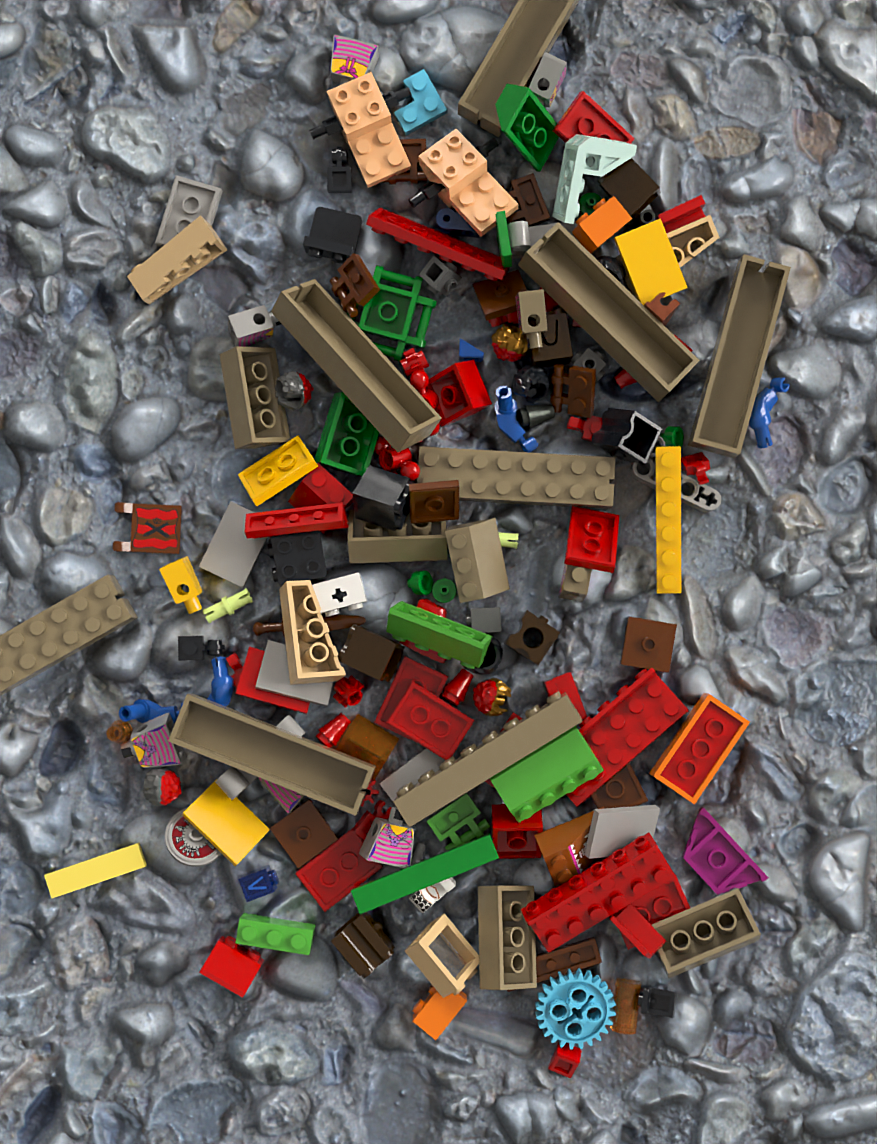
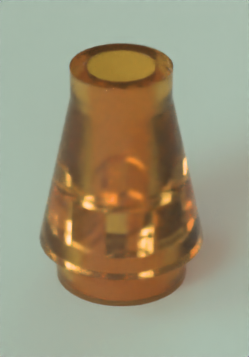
M116 720L110 725L106 735L114 743L124 744L130 740L133 730L128 722ZM116 729L119 732L118 736L115 735Z

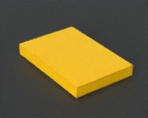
M661 218L614 238L636 297L643 305L647 301L651 302L659 293L665 292L666 294L663 297L665 298L688 288Z
M298 435L240 472L238 476L252 501L258 506L317 468L318 465Z
M215 781L182 814L234 866L270 830L237 797L231 800Z

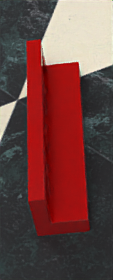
M342 502L246 514L244 532L247 539H255L291 533L348 528L349 522Z

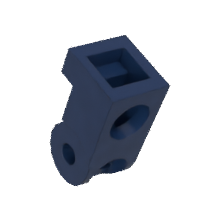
M444 208L437 213L436 222L440 232L447 235L479 238L478 233L458 212Z

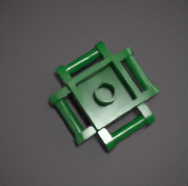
M376 265L373 279L380 290L364 306L360 323L355 321L356 317L351 319L365 334L368 333L398 341L397 348L373 343L384 355L393 357L395 361L400 362L403 358L406 344L425 348L426 341L424 339L432 309L436 308L437 301L419 296L423 284L422 277L416 276V278L384 270V267ZM383 279L413 287L412 292L380 284V281ZM419 304L423 306L416 336H408L416 305Z

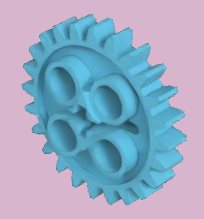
M569 968L567 976H563L559 971V979L555 980L550 976L551 985L542 984L545 993H537L540 1000L535 1002V1007L538 1010L535 1012L536 1019L539 1020L538 1026L540 1029L543 1028L542 1031L545 1037L550 1035L551 1043L559 1039L561 1048L566 1042L569 1044L570 1050L573 1049L575 1043H578L580 1049H583V1042L586 1041L590 1046H593V1038L601 1041L600 1032L609 1033L605 1025H613L610 1017L616 1016L615 1010L612 1008L616 1006V1003L612 998V991L608 989L606 981L601 982L598 974L592 978L590 970L583 975L581 969L578 968L576 974H572ZM577 989L582 990L578 995L572 994ZM556 1005H563L561 1009L553 1010ZM593 1007L597 1008L595 1012L588 1013L589 1009ZM578 1023L576 1027L568 1028L570 1024Z

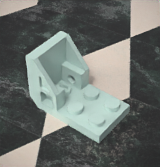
M579 134L565 143L552 217L564 223L574 224V219L578 217L580 211V204L578 203L579 193H582L585 181L582 178L583 174L604 176L634 157L637 145Z

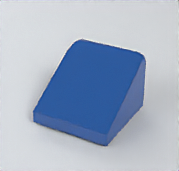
M460 339L459 361L474 360L475 362H482L484 353L463 339Z

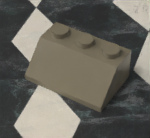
M496 518L447 527L445 534L460 603L484 599L509 590L510 586Z

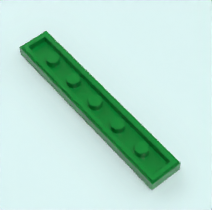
M489 833L353 888L351 893L359 913L362 914L499 858V855Z

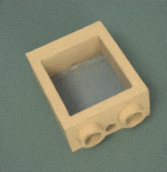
M445 913L431 921L405 950L406 954L443 998L451 993L454 995L460 993L466 986L464 984L465 980H469L478 972L476 968L479 965L478 953Z

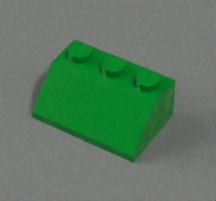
M507 83L495 104L501 130L537 172H540L559 139L552 131L557 123L529 87Z
M343 392L335 393L314 460L321 466L362 477L370 465L379 431Z

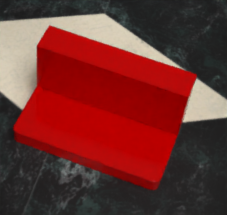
M702 195L657 215L655 220L661 218L666 233H669L706 217L702 210L706 203Z
M570 672L543 681L548 697L558 691L561 695L566 692L581 718H587Z
M629 904L617 917L612 916L610 918L617 928L648 959L667 942L632 904Z

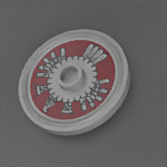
M187 808L180 810L170 819L166 827L165 843L169 853L179 863L191 867H200L212 863L222 853L182 816Z

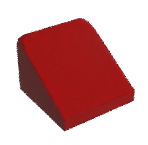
M558 1042L548 1069L571 1078L580 1063L581 1049L574 1046L570 1050L568 1043L561 1048Z

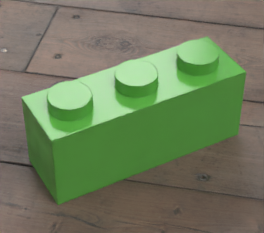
M243 913L239 918L235 943L310 955L316 924Z

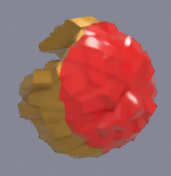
M503 324L491 337V345L497 358L503 361L514 362L526 355L528 350L526 335H520L518 327Z
M491 678L478 683L474 687L473 700L479 711L489 717L500 716L507 712L506 709L499 708V705L502 706L504 704V696L511 697V688L506 686L502 680Z

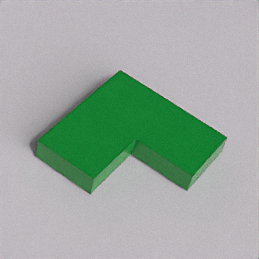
M499 211L495 214L499 256H501L504 268L512 267V253L505 211Z

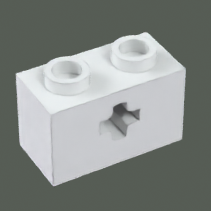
M359 572L312 585L321 607L320 612L321 614L325 613V617L340 614L339 609L346 607L349 608V611L363 608L362 603L367 602ZM339 589L347 594V596L343 597V602L334 599Z

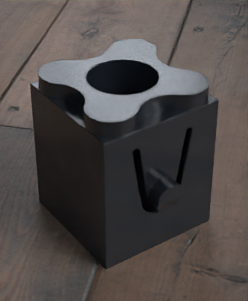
M608 408L602 414V426L599 431L593 434L592 443L619 460L646 464L662 428L635 410Z
M369 465L353 491L355 518L392 531H396V529L401 530L407 515L410 513L409 484H414V482H411L408 477Z

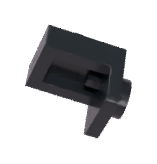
M649 986L644 987V991H640L638 997V1006L641 1007V1013L674 1018L677 992Z

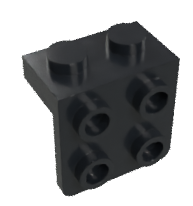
M317 207L310 234L304 238L303 247L305 252L311 257H325L343 264L355 253L362 225L361 216Z
M318 530L271 537V543L267 545L270 558L275 560L276 567L272 568L273 580L278 582L280 587L286 581L313 580L324 578L327 575L321 536Z

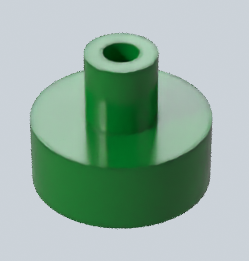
M590 192L580 198L579 213L581 216L586 212L588 215L594 212L593 207L602 200L598 194Z
M668 426L665 432L659 435L663 438L665 446L682 447L684 434L680 426Z
M426 570L415 571L411 579H408L407 585L416 595H428L433 587V579Z
M439 579L433 585L432 594L438 602L448 603L456 595V586L449 579Z

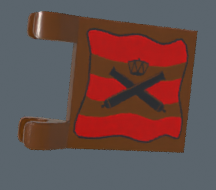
M115 503V512L132 514L131 542L114 541V551L180 554L182 506Z

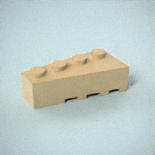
M200 215L145 262L135 266L127 277L142 300L150 305L226 252L227 248L212 226Z
M711 215L667 233L679 267H682L720 238ZM619 254V255L616 257V259L619 260V261L622 263V265H623V267H624V269H625V266H624V264H623L622 258H621V256H620V254ZM625 269L624 279L626 281L630 293L637 299L633 286Z
M286 581L279 589L290 685L339 681L346 673L338 660V652L332 644L328 633L330 631L321 615V607L311 581Z

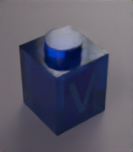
M270 865L243 874L238 879L246 902L275 892L278 888L276 884H279L278 875L275 869L271 870Z

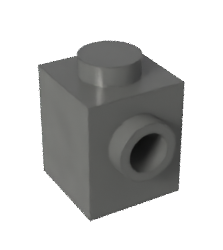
M500 607L471 609V614H466L467 626L483 633L502 632Z

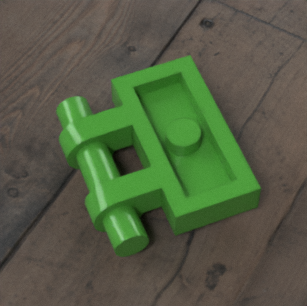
M467 792L427 820V823L440 842L448 836L452 840L450 844L445 846L446 850L470 842L475 837L479 838L484 835L483 832L490 828L486 819L478 824L474 821V818L481 814V812ZM468 824L470 830L459 837L455 831Z

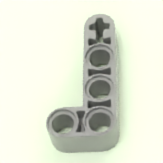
M526 221L509 223L507 227L512 259L523 258L525 253L557 223L528 227V222ZM575 221L574 224L560 223L576 239L572 234V231L578 226Z
M659 436L656 441L657 446H665L663 438ZM651 453L645 464L648 468L647 475H641L637 472L636 466L639 463L636 462L631 464L630 475L636 481L656 490L655 453ZM681 473V485H689L692 490L690 496H684L681 492L682 503L704 513L711 512L719 507L721 495L718 491L705 484L699 485L696 480ZM710 496V501L713 502V504L707 506L705 505L706 500L703 498Z
M290 715L285 717L276 726L301 737L306 733ZM230 767L215 783L233 800L258 777Z

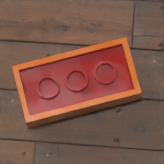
M703 693L649 774L695 805L750 721L712 695Z

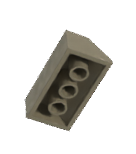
M236 346L219 354L235 449H255L288 442L290 434L286 411L282 405L278 404V398L275 397V392H277L275 390L276 380L280 377L275 348Z
M349 510L348 552L350 563L447 560L446 521L411 524L409 513L403 528L392 531L356 519L354 510Z
M478 886L480 989L512 990L537 988L535 932L531 926H528L521 911L528 903L534 901V886Z
M739 888L652 924L667 941L657 951V954L668 979L759 941L761 936Z

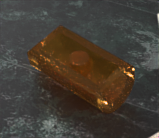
M616 978L614 992L616 1006L613 1007L616 1016H612V1031L628 1035L636 1034L641 981Z

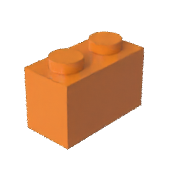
M615 196L611 197L608 201L603 198L593 207L594 212L591 215H588L586 212L575 221L578 226L572 231V234L589 253H593L632 219Z
M431 985L428 989L429 996L425 1001L420 999L412 1010L414 1012L413 1022L433 1039L437 1040L467 1002V995L463 991L457 995L451 993L443 998L434 986Z

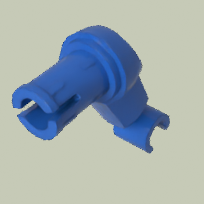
M773 378L770 381V389L764 388L755 398L748 426L754 429L758 448H767L773 445L768 427L771 422L770 411L778 401L776 393L787 392L790 385L783 383L785 378Z
M500 386L496 390L498 401L495 403V413L499 429L514 444L519 441L524 452L530 453L538 447V443L533 436L525 440L523 435L526 431L517 421V402L512 398V390L510 387L507 389V386Z
M221 656L217 657L218 663L215 658L211 660L214 679L211 681V694L207 699L227 707L233 694L234 679L229 676L226 657Z
M138 699L133 705L121 707L119 717L124 722L136 719L138 722L144 723L170 712L173 723H175L180 710L177 709V706L161 707L150 700Z

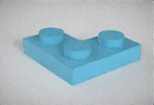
M424 69L403 80L405 88L409 87L413 102L395 111L394 116L405 136L447 114V108Z

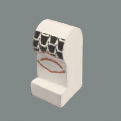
M451 877L412 893L409 899L421 913H424L436 901L456 886V881Z

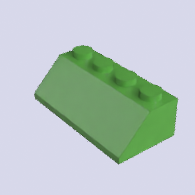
M403 601L391 607L388 613L386 632L392 634V638L402 642H406V640L415 643V647L421 650H434L438 652V656L444 659H457L461 661V665L467 668L474 669L482 665L492 639L491 635Z
M574 726L497 773L490 780L509 811L518 822H521L524 819L530 818L542 808L550 806L555 800L565 794L573 792L578 786L588 780L594 779L604 769L578 728Z

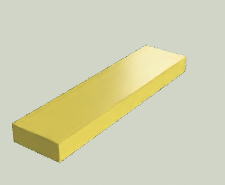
M136 843L47 873L44 876L51 898H55L146 867L147 864L140 843Z

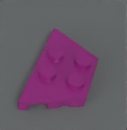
M704 807L699 808L682 858L717 895L729 892L730 889L746 887L754 882L766 881L769 877Z

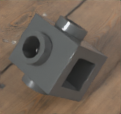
M436 256L431 258L419 274L427 282L425 286L436 295L440 292L445 296H448L457 288L458 282L462 278L456 272L458 268L452 262L442 261Z
M588 348L584 353L580 350L571 360L574 366L587 368L585 362H588L593 367L591 369H596L595 384L605 375L603 371L606 366L605 358L597 350L592 351Z

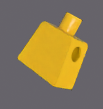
M188 556L159 569L176 604L184 602L188 614L202 609L197 595L202 593V588ZM182 584L189 587V592L182 590Z

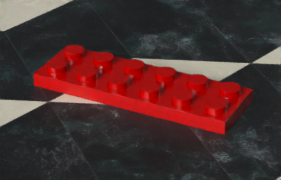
M381 207L368 216L366 225L371 226L372 231L385 235V233L393 235L396 241L403 244L410 242L417 245L416 248L422 252L430 253L432 251L439 254V258L444 261L453 262L454 260L461 263V267L466 270L483 272L484 276L490 280H502L510 267L504 268L502 266L501 257Z

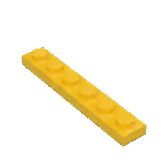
M681 446L655 447L657 594L681 593Z

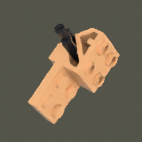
M372 72L327 91L335 116L322 121V125L309 130L313 140L325 134L330 136L342 131L367 188L388 180L394 175L410 170L411 164L394 129L389 109L398 106L400 101L412 97L409 87L395 93L390 91L382 95Z
M455 129L418 156L419 165L429 182L422 186L416 195L408 199L410 205L415 208L425 199L429 200L438 194L439 198L450 209L454 208L482 237L496 226V212L505 211L507 218L518 210V203L487 172V160L485 158L489 156L488 153L499 146L497 140L492 137L484 145L475 148Z

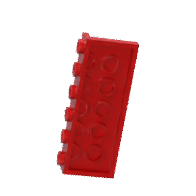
M650 668L648 671L643 669L635 676L636 681L631 686L627 684L616 693L617 698L611 703L609 701L604 702L597 709L599 713L593 718L589 716L579 724L580 733L594 752L604 771L594 779L578 786L573 792L566 794L576 807L581 805L689 712L688 708L660 679L653 668Z
M648 832L643 836L637 837L622 849L614 851L612 855L602 861L594 863L582 873L574 875L559 887L551 889L539 899L531 901L521 911L528 926H531L549 953L676 876Z

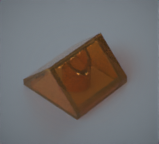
M357 714L336 750L375 765L376 768L371 778L375 780L399 738Z

